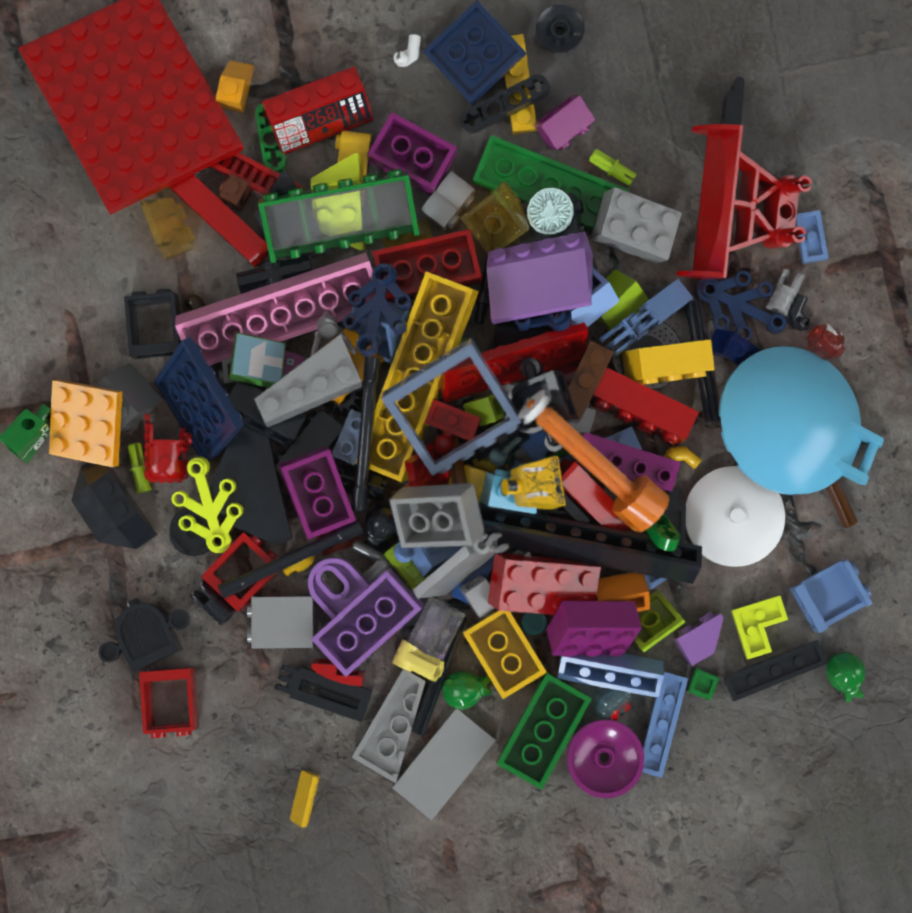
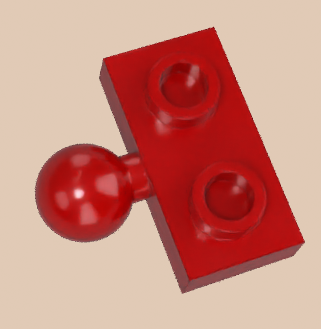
M434 399L425 423L444 431L442 435L436 437L434 448L439 454L446 455L454 447L453 435L468 441L476 436L482 418Z

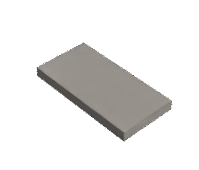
M455 709L392 788L432 821L496 739L461 710Z

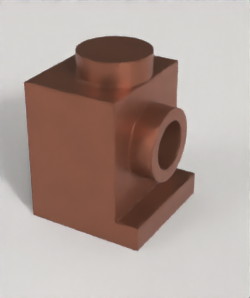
M231 174L228 180L225 179L219 188V199L224 204L241 212L252 193V189L248 182Z

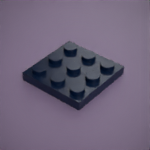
M478 0L423 50V53L471 105L527 55L521 46Z

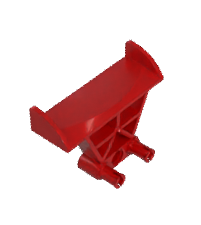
M708 124L693 126L692 133L707 135L692 271H676V276L697 280L726 278L729 252L761 241L768 249L784 248L792 243L803 242L806 237H799V235H805L806 231L803 227H795L799 192H807L812 187L805 186L806 184H812L809 176L795 177L793 175L774 177L741 152L743 125ZM739 169L742 171L739 200H735ZM765 199L764 214L762 215L755 205ZM734 209H738L734 243L730 244Z

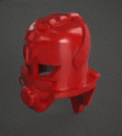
M144 414V476L153 483H181L189 477L187 465L190 459H186V452H189V445L192 444V434L187 433L186 429L182 428L179 433V440H154V423L150 422V414ZM183 453V460H178L180 454Z

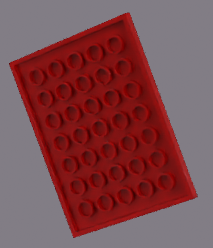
M120 0L18 47L21 56L109 215L244 150L242 142L219 102L216 101L215 95L160 0Z

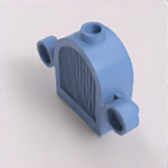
M399 542L394 548V556L398 561L404 563L412 560L422 577H425L436 571L464 546L402 548Z

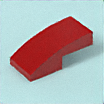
M315 658L311 663V669L330 680L352 686H362L365 681V671L353 670L345 677L330 659Z

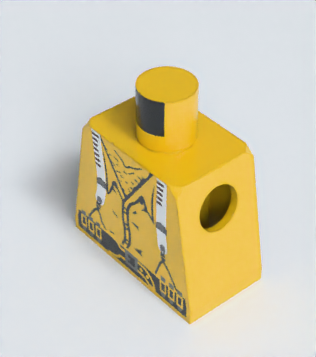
M558 456L511 470V479L502 480L501 489L503 494H514L515 504L519 507L555 509L565 505Z

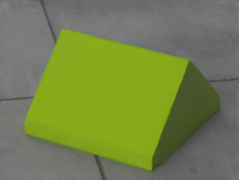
M616 269L606 280L610 283L620 301L597 319L608 331L633 312L638 314V309L649 301L636 280Z
M658 590L649 595L650 610L637 612L642 628L633 642L639 651L642 652L647 651L685 623L682 616Z

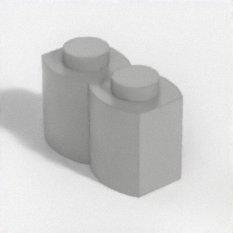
M451 171L423 205L421 213L443 231H446L448 227L453 229L460 220L458 214L464 208L468 210L476 199L474 197L475 189Z

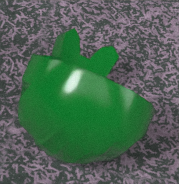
M849 652L834 654L829 659L826 668L827 679L831 686L837 691L843 692L845 701L848 703L855 696L859 699L863 698L864 693L861 689L865 680L863 662L860 658Z
M468 671L452 673L445 679L442 685L443 698L448 705L455 709L464 710L478 703L482 696L492 694V690L486 686L490 683V677L482 676L478 678Z

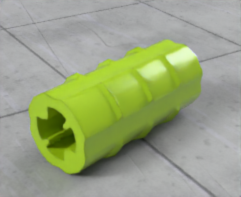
M395 544L384 556L398 572V575L406 582V585L413 591L429 575L422 577L412 560L406 563L398 561L394 556V548L397 545Z

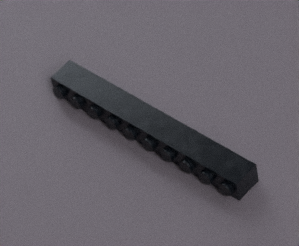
M478 502L484 528L483 534L488 535L483 543L488 540L491 534L501 533L502 536L497 540L498 546L508 544L509 548L690 584L694 583L702 567V546L679 542L676 550L666 551L657 547L648 535L537 513L490 507Z

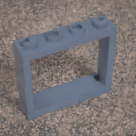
M471 338L388 388L382 393L381 397L432 476L438 472L440 474L447 472L452 468L454 462L459 459L462 461L467 460L474 455V450L481 446L486 448L492 445L497 440L496 437L504 432L506 434L512 433L519 427L518 424L521 423V419H518L519 412ZM471 357L508 417L434 461L396 401L466 358Z

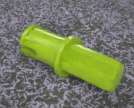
M595 149L589 158L592 164L607 172L608 177L611 175L628 187L633 181L631 179H634L637 175L636 172L619 163V159L614 160L598 149Z
M132 443L128 445L132 467L129 470L133 472L136 493L152 491L150 481L144 476L145 457L143 444Z

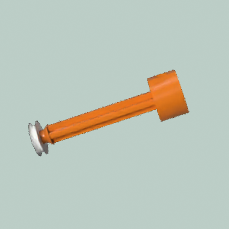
M544 389L534 394L520 410L518 419L524 418L525 425L536 419V425L543 428L617 496L612 507L613 512L635 532H643L651 527L666 510L669 496L648 476H639L632 481L629 480L559 416L552 407H546L551 399V395H545Z

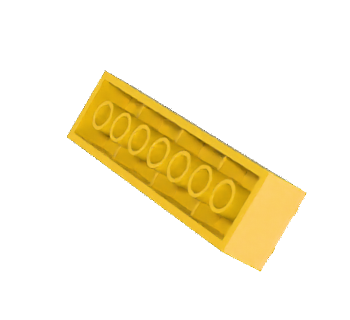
M425 273L407 321V330L402 335L374 410L370 470L400 482L409 480L405 461L417 452L381 399L382 393L460 344L479 291L435 274ZM441 374L396 401L422 442L429 426L425 423L430 407L434 399L439 400L441 394Z

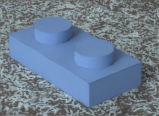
M820 210L798 213L795 227L801 226L806 231L805 235H799V237H806L805 240L798 243L802 264L826 261L829 257Z

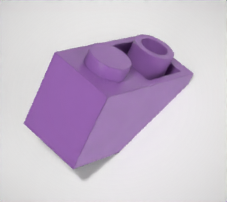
M711 611L699 618L700 623L691 627L688 624L677 631L678 636L673 639L688 665L693 666L715 653L723 622L721 613L713 614Z

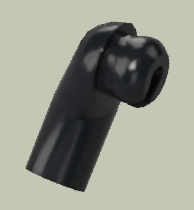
M802 294L796 295L788 311L793 327L799 331L807 330L811 326V320L803 312L808 298Z

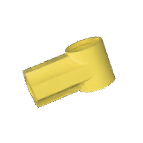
M402 639L391 663L407 671H414L436 682L443 673L445 662L422 651L421 647Z

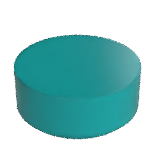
M525 613L522 617L521 625L526 633L538 635L545 630L547 619L544 614Z

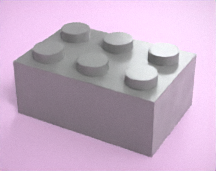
M614 187L603 194L590 239L656 264L669 259L682 213Z
M473 483L403 487L390 499L402 548L473 545L484 533Z

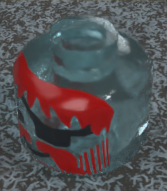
M603 688L594 696L596 706L593 709L602 720L607 718L608 720L617 721L631 708L630 701L632 697L629 692Z

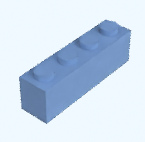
M630 654L618 657L610 655H598L595 657L574 655L572 657H564L560 655L557 679L659 698L664 678V664L662 660Z

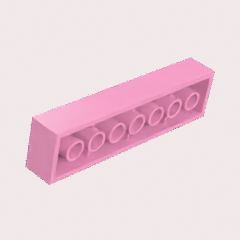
M363 253L175 316V326L181 341L192 337L195 344L199 345L203 357L209 366L221 362L222 359L232 358L236 333L281 342L317 330L318 319L323 316L325 311L335 317L337 323L343 321L346 315L351 314V309L353 308L348 300L350 293L358 291L371 281L373 270L367 253ZM376 290L365 297V303L375 296ZM360 297L355 298L354 302H357Z

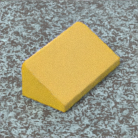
M302 770L300 773L290 820L302 828L307 827L309 824L320 778L318 773Z

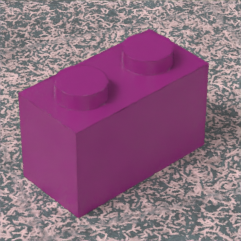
M571 95L533 125L549 149L563 150L571 144L570 139L577 134L580 136L587 132L595 118L580 95Z

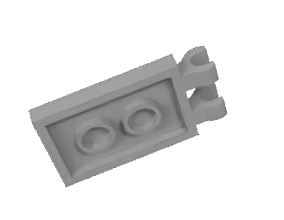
M482 534L473 545L461 548L413 589L416 597L420 599L447 595L495 555V553L507 551L509 548L508 544L497 545V540L502 534H491L484 544L483 541L487 539L488 535Z

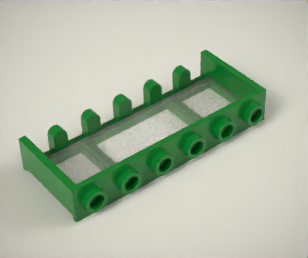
M402 169L387 171L386 176L378 177L377 174H368L362 176L363 180L354 182L352 178L337 181L338 185L328 186L327 183L313 185L312 190L303 191L302 188H294L288 190V194L278 196L277 192L262 195L263 199H259L258 206L271 263L276 262V258L285 256L298 258L301 256V253L315 251L316 254L323 253L327 248L340 246V249L349 248L350 244L365 241V244H371L375 242L374 239L385 237L397 239L399 235L411 232L415 236L419 235L408 173L402 172Z

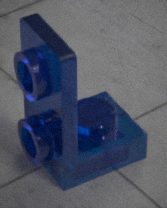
M715 329L710 339L713 355L728 358L736 365L761 351L733 331Z

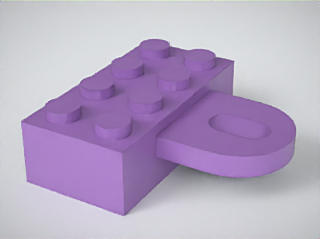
M329 557L317 563L311 570L308 578V588L312 598L331 618L328 623L315 633L311 640L345 677L416 615L424 605L390 566L370 584L348 560L340 557ZM324 571H332L343 582L344 591L342 593L333 592L323 581L322 574Z

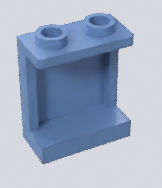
M841 559L789 588L814 633H821L827 630L829 625L864 606L872 604L870 600L872 594L869 588L860 582L857 576L859 571L852 561L849 562L848 559Z

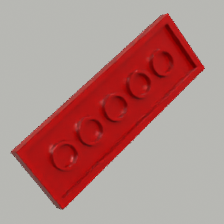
M585 322L576 325L572 324L564 331L545 332L542 335L522 339L506 346H498L481 354L502 386L526 378L522 375L520 366L527 358L539 359L543 364L542 373L555 370L569 363L580 362L586 351L588 328ZM471 357L466 358L441 374V397L444 403L490 389Z

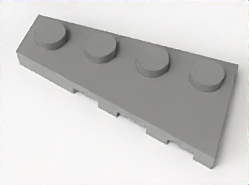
M405 669L402 670L352 756L355 760L396 783L426 681Z

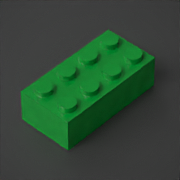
M545 673L496 759V764L542 790L592 698L551 674Z

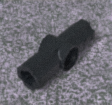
M309 256L284 262L282 260H276L274 263L269 261L262 264L259 268L236 273V279L240 293L243 294L312 271Z

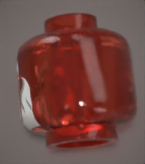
M828 323L814 326L807 335L808 349L825 361L840 357L845 350L844 335Z

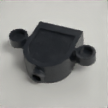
M525 359L521 363L520 370L522 375L527 378V381L516 385L508 395L517 411L520 412L534 394L544 389L545 395H551V399L546 407H552L567 423L578 420L579 418L563 371L552 370L542 374L543 364L539 359ZM504 411V418L506 419L508 415ZM524 418L521 419L517 430L523 433L545 432V446L547 449L554 452L565 449L543 428L536 425V419L526 425L524 424Z
M139 598L130 600L124 604L126 609L121 612L116 621L115 634L118 643H103L99 648L98 654L102 661L114 662L123 652L131 672L141 670L183 650L175 630H183L189 626L191 622L190 614L185 610L179 609L173 611L168 617L167 613L155 604L140 603Z

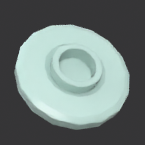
M545 188L537 192L531 198L527 207V218L531 226L537 232L545 235H556L564 231L571 223L574 215V207L570 197L557 188Z

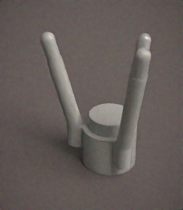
M325 311L317 322L318 330L315 332L311 356L318 351L322 337L330 339L340 334L346 347L352 354H356L354 346L345 336L342 328L338 327L335 317Z

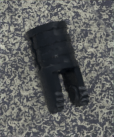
M202 579L198 585L203 593L193 590L190 597L212 616L220 626H223L236 613V610Z

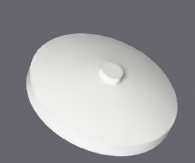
M738 466L722 467L704 475L692 487L685 501L686 534L691 544L702 546V556L719 565L738 567L760 561L776 547L784 530L785 509L780 494L753 482Z

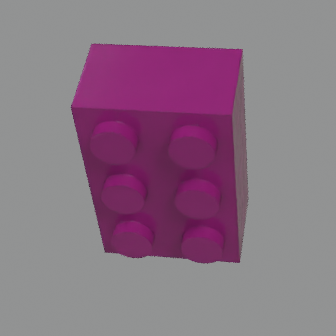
M391 112L367 156L370 164L386 173L394 169H402V172H407L410 185L431 196L442 183L456 159L457 147Z
M327 446L278 464L304 534L308 539L356 521L331 451Z
M562 601L547 627V634L552 655H563L564 657H572L574 655H587L588 657L610 655L618 657L625 654L642 627L634 601Z

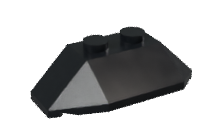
M89 462L81 466L71 502L98 542L138 549L157 536V533L112 467Z

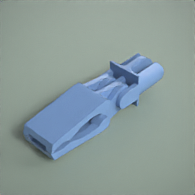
M677 279L638 309V314H635V312L630 314L600 337L599 341L603 343L618 331L619 336L605 346V348L610 350L622 340L626 342L613 353L612 358H616L649 333V327H652V329L656 328L691 301L693 297L680 280Z

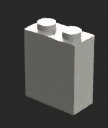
M312 596L251 597V602L247 604V616L251 617V628L247 629V642L251 643V649L315 647V643L311 640L315 635V600Z

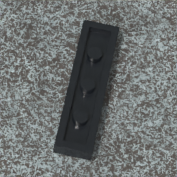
M813 640L722 678L731 700L734 702L828 663L819 641Z

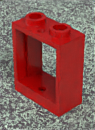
M243 532L201 577L221 595L217 585L225 581L216 572L244 543L266 563L279 557L272 550H269L267 553L261 547L263 542L260 538ZM277 573L256 582L243 597L236 593L225 598V600L237 612L242 611L248 602H251V597H255Z
M195 667L139 672L143 734H151V738L166 737L168 732H176V736L192 735V731L199 728ZM186 679L189 722L154 725L152 682Z

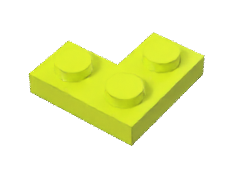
M775 596L730 610L746 659L772 652L764 627L788 620L781 596Z

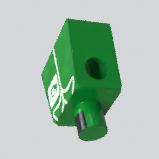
M44 404L34 414L25 409L0 435L2 444L28 464L50 435V428L46 423L51 418V409Z

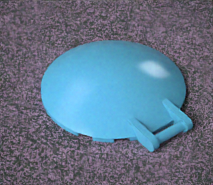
M781 346L762 350L738 365L728 378L721 394L719 417H721L723 442L727 451L731 452L738 463V468L753 482L770 491L787 495L817 492L830 486L841 476L857 484L867 485L869 470L878 448L882 447L884 439L861 426L859 406L850 385L843 375L821 356L796 347ZM861 441L868 444V447L858 470L852 467Z

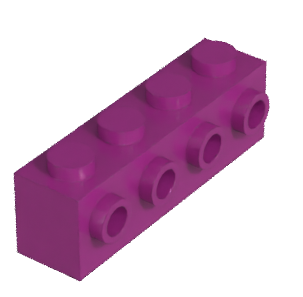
M580 432L582 437L629 480L632 481L639 476H648L663 491L672 492L681 462L586 432ZM572 456L571 461H575L576 463H578V465L584 471L590 472L575 457Z

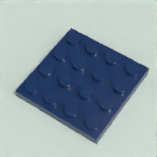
M192 337L182 340L154 383L181 428H185L187 433L192 434V446L198 456L206 458L211 463L240 431L244 423L239 411L235 410L231 404L227 391L221 387L216 379L215 371L205 361L199 345L195 344Z

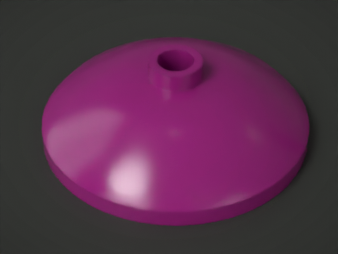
M597 720L586 724L573 736L567 751L568 770L574 782L584 792L598 798H614L628 792L640 779L644 768V751L638 737L624 724L613 720ZM602 752L608 753L606 761L599 759Z

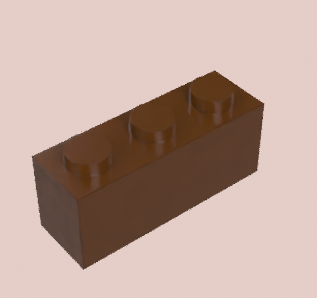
M592 341L589 343L568 386L579 418L573 422L577 424L580 422L614 353Z

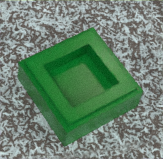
M694 668L686 691L711 701L720 677Z

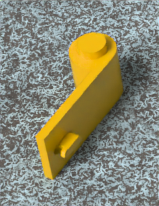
M342 130L341 135H337L335 141V150H339L338 162L354 153H360L361 180H363L362 176L367 175V154L372 147V134ZM362 190V201H363V205H364L365 190Z

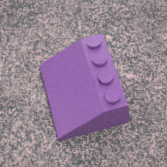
M572 233L566 236L547 238L532 243H523L517 246L488 251L487 277L492 324L591 306L593 253L586 233Z

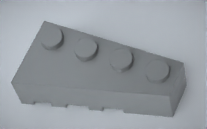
M341 334L255 398L267 427L362 387L361 379Z

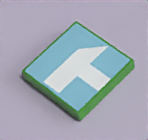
M236 333L229 379L270 388L282 379L286 343Z

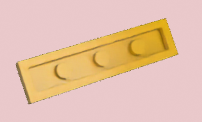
M524 34L511 35L526 52ZM527 55L504 75L506 89L530 77ZM524 88L523 90L527 94L528 98H530L531 96L528 93L530 91H528L527 88ZM518 92L510 97L512 105L519 104L522 100V94ZM534 104L510 116L512 134L537 131L533 125L536 123Z

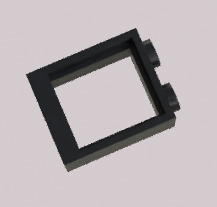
M158 289L154 294L136 291L132 292L131 296H125L129 356L134 360L172 356L181 343L175 326V316L180 315L179 296L175 292H171V289ZM170 303L174 341L140 345L136 307Z

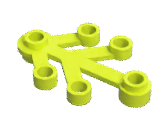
M195 457L189 461L187 470L192 477H195L202 504L190 498L183 490L175 492L171 500L175 506H184L205 518L209 525V528L197 523L192 515H185L180 518L179 527L183 531L191 530L205 538L207 547L212 552L223 553L230 547L232 542L229 534L236 519L243 514V507L240 503L230 504L226 509L227 517L220 527L218 515L229 495L236 490V482L231 478L221 481L219 485L220 491L213 502L206 478L210 464L204 457ZM194 464H198L200 466V472L194 471ZM225 482L231 484L232 489L230 491L224 488ZM178 494L183 496V503L178 502ZM233 506L238 508V515H234L231 512ZM184 519L190 520V527L184 525ZM215 537H219L222 540L221 545H217L214 542Z

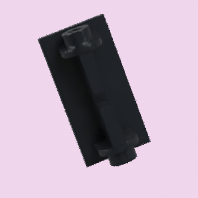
M347 464L345 466L340 465L338 473L345 492H352L355 485L356 467ZM369 472L368 499L382 501L384 489L388 482L387 479H384V476Z

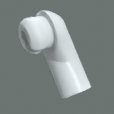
M414 34L409 35L408 49L400 51V53L397 51L394 54V62L399 67H407L419 58L421 37Z

